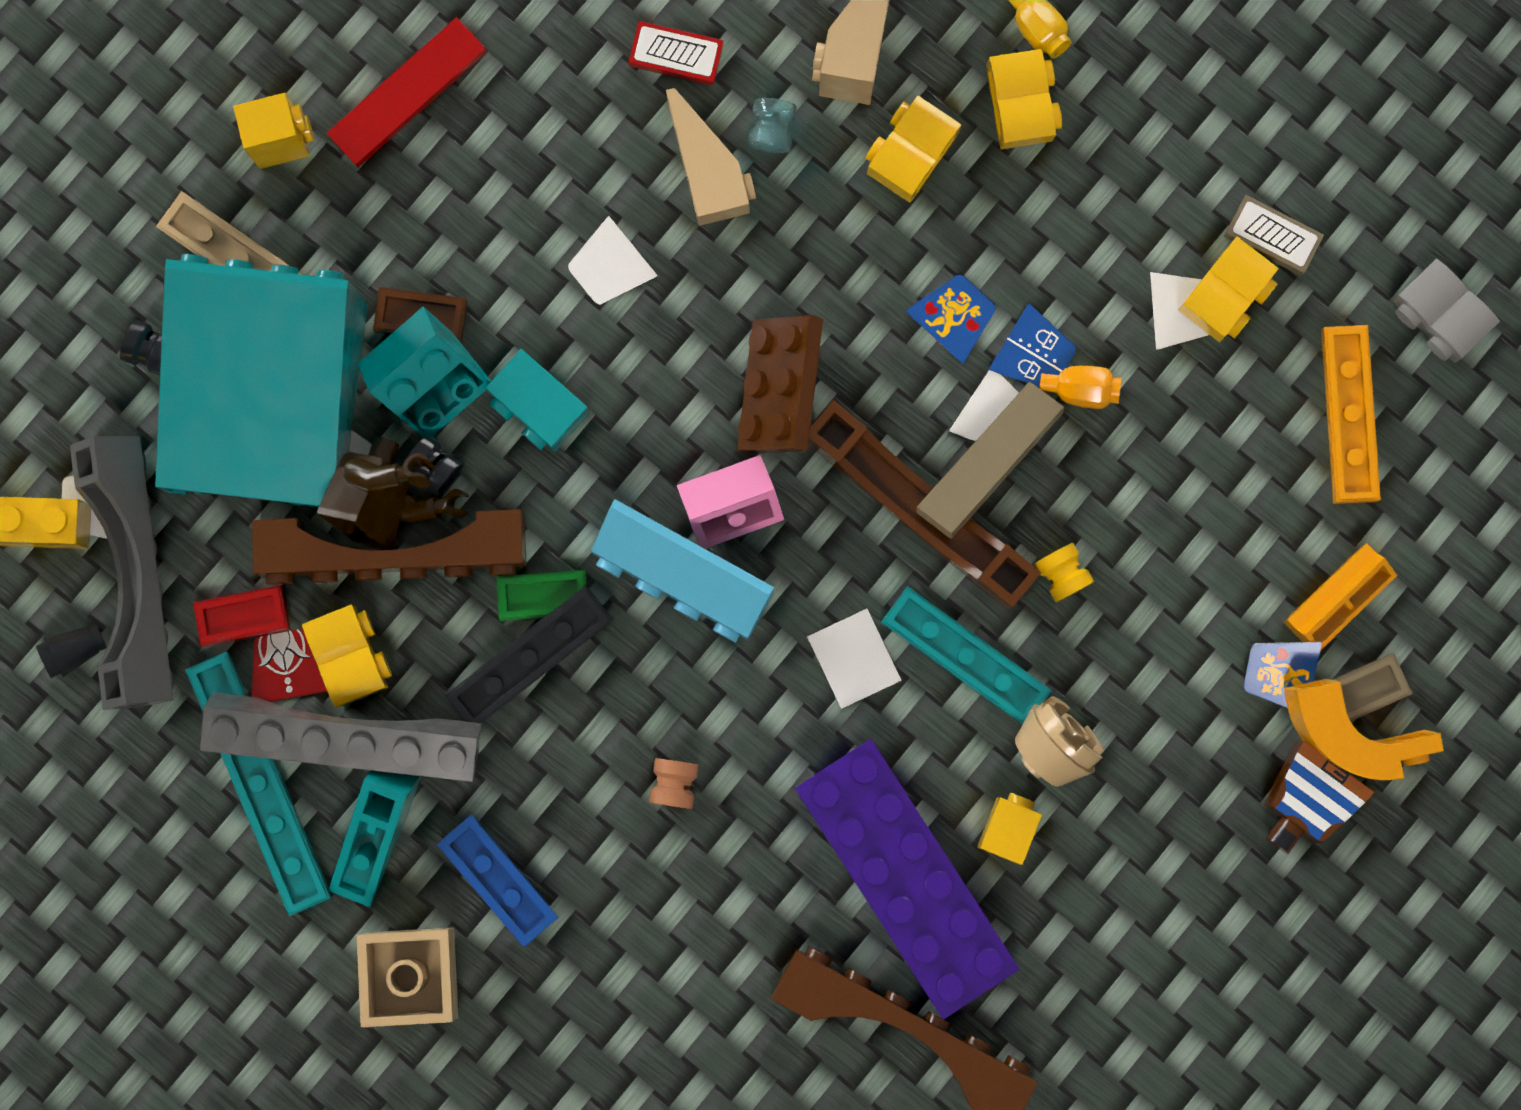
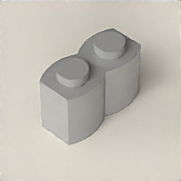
M1435 259L1393 300L1398 307L1395 311L1398 318L1411 329L1416 327L1421 329L1429 338L1427 345L1430 350L1444 361L1449 358L1454 363H1457L1500 322L1491 309L1469 291L1463 282L1438 259Z

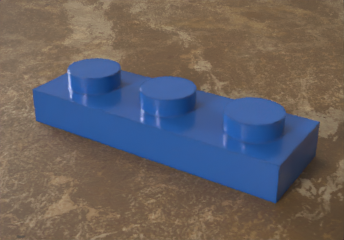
M473 815L466 818L437 843V846L523 947H526L559 918L557 913Z

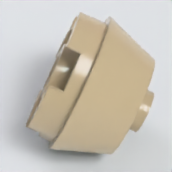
M1051 696L1041 705L1034 704L1031 707L1015 737V744L1023 756L1022 762L1034 776L1042 777L1051 785L1059 787L1094 773V765L1103 758L1100 754L1104 749L1088 725L1083 728L1071 715L1067 714L1071 708L1060 699Z

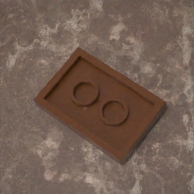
M803 315L753 320L752 332L749 337L750 348L747 373L744 379L742 413L738 425L737 451L746 453L807 451L823 318Z

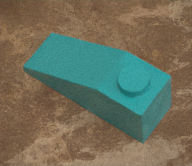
M370 770L363 781L328 891L367 907L372 905L410 811L421 776Z

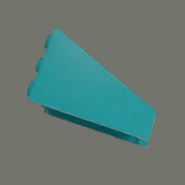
M182 254L180 260L166 259L155 487L167 493L188 495V491L201 495L210 493L287 502L295 506H318L319 508L343 455L349 452L360 371L358 363L361 361L368 304L350 281L344 280V274L336 271L317 270L316 276L298 274V268L287 265H271V271L253 269V263L236 259H227L226 266L208 264V258L193 254Z

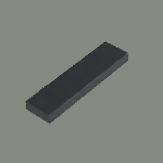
M585 585L450 690L445 696L465 722L482 723L614 619L589 587Z

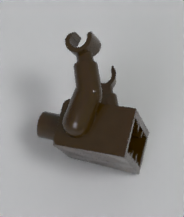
M375 436L368 455L347 452L343 455L321 501L317 514L353 542L392 550L400 520L414 524L439 518L442 513L463 518L467 515V512L455 509L454 504L457 498L462 496L467 498L469 494L459 489H453L444 498L432 496L418 499L408 493L409 481L419 488L431 486V482L425 475L418 472L414 473L415 469L419 466H426L431 469H435V467L421 453L410 455L405 460L403 466H400L399 463L393 464L399 444L390 439Z

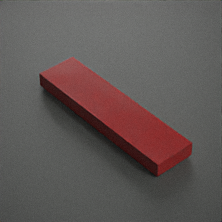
M456 17L326 134L349 160L359 168L487 53L486 48Z

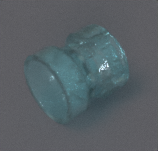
M755 99L752 115L756 119L755 127L749 131L748 145L757 150L773 153L791 151L792 135L789 132V127L795 121L797 106L781 99Z

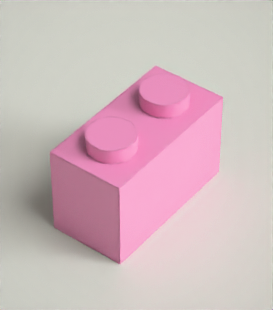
M761 455L677 485L697 543L704 549L784 520L774 486Z

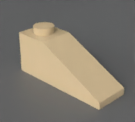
M675 88L666 90L667 101L698 225L701 226L750 214L749 200L756 199L750 173H741L739 161Z

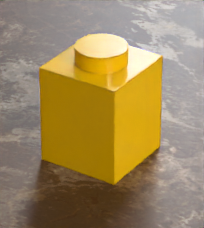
M1013 793L1009 794L1007 800L1001 797L996 798L977 848L1023 865L1042 814L1033 811L1035 802Z

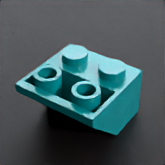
M425 307L418 310L358 363L368 391L423 438L428 434L434 436L486 391L485 388L491 382L490 378L456 336Z

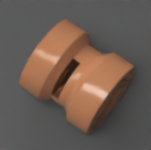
M655 758L653 772L657 776L658 786L650 789L649 803L692 809L694 795L689 791V786L697 778L699 765Z

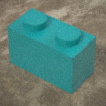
M522 349L514 355L485 388L489 395L493 397L488 404L506 421H509L514 416L526 426L521 434L539 450H542L547 445L556 452L590 414L588 407Z

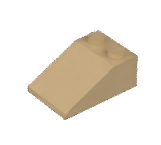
M851 0L828 29L826 44L817 42L812 81L820 82L819 96L870 105L889 0Z

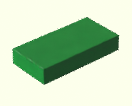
M586 571L496 576L499 621L543 619L578 590L587 585Z

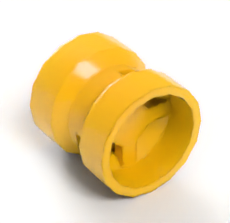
M1074 543L1034 563L1037 570L1041 572L1040 576L1047 577L1048 581H1053L1049 592L1055 603L1095 582L1089 570L1084 568L1078 569L1080 554Z

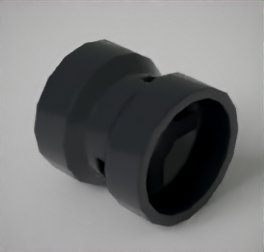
M135 320L130 325L123 339L120 349V360L132 365L142 363L147 366L148 371L160 376L162 333L154 332L150 324Z
M432 434L425 436L406 457L407 459L410 455L421 453L433 464L435 469L419 466L415 469L414 473H421L428 478L431 486L427 487V489L435 496L440 495L455 480L465 465V462L457 455L447 454L442 449L441 442Z

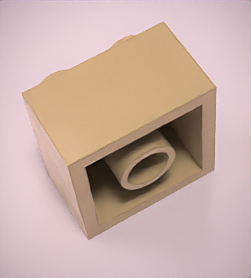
M454 927L367 932L357 935L361 1027L453 1022L459 1018Z

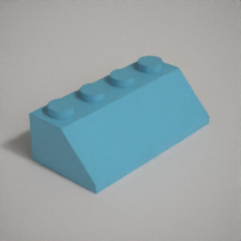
M616 499L613 501L591 549L593 555L599 558L596 566L617 578L620 577L622 572L638 579L635 587L657 600L661 593L677 601L674 606L675 610L695 621L698 620L700 615H703L716 623L713 631L735 643L739 636L749 640L774 595L773 586Z

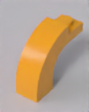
M1322 679L1284 688L1290 718L1302 741H1306L1326 759L1348 773L1375 780L1403 779L1402 763L1405 766L1426 763L1430 761L1429 754L1444 751L1441 733L1429 730H1420L1379 740H1369L1364 737L1349 720L1340 681Z

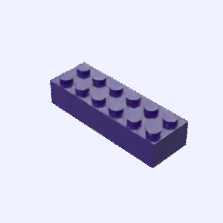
M871 739L794 788L943 1020L1020 970Z

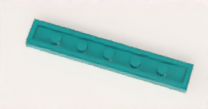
M224 652L185 669L202 711L213 692L247 696L229 652ZM220 753L288 915L293 916L333 898L331 892L328 891L329 887L275 760Z

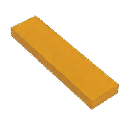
M1368 325L1324 327L1321 329L1333 504L1378 502L1381 500Z

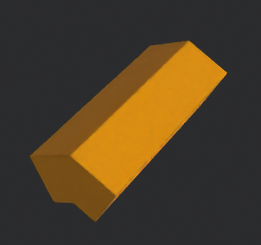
M1366 543L1283 623L1302 642H1322V650L1397 577V574L1386 558L1376 553Z

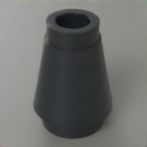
M97 624L44 637L46 642L36 646L50 678L60 674L64 678L99 654L100 651L107 648Z

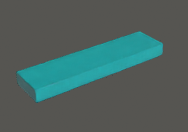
M908 586L881 621V624L1021 725L1025 721L1031 707L1034 704L1041 705L1052 692L1050 688Z

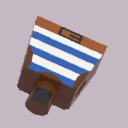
M1296 741L1264 804L1268 810L1280 818L1266 839L1286 854H1289L1302 835L1314 843L1322 844L1373 795L1374 791L1345 770L1334 765L1306 741Z

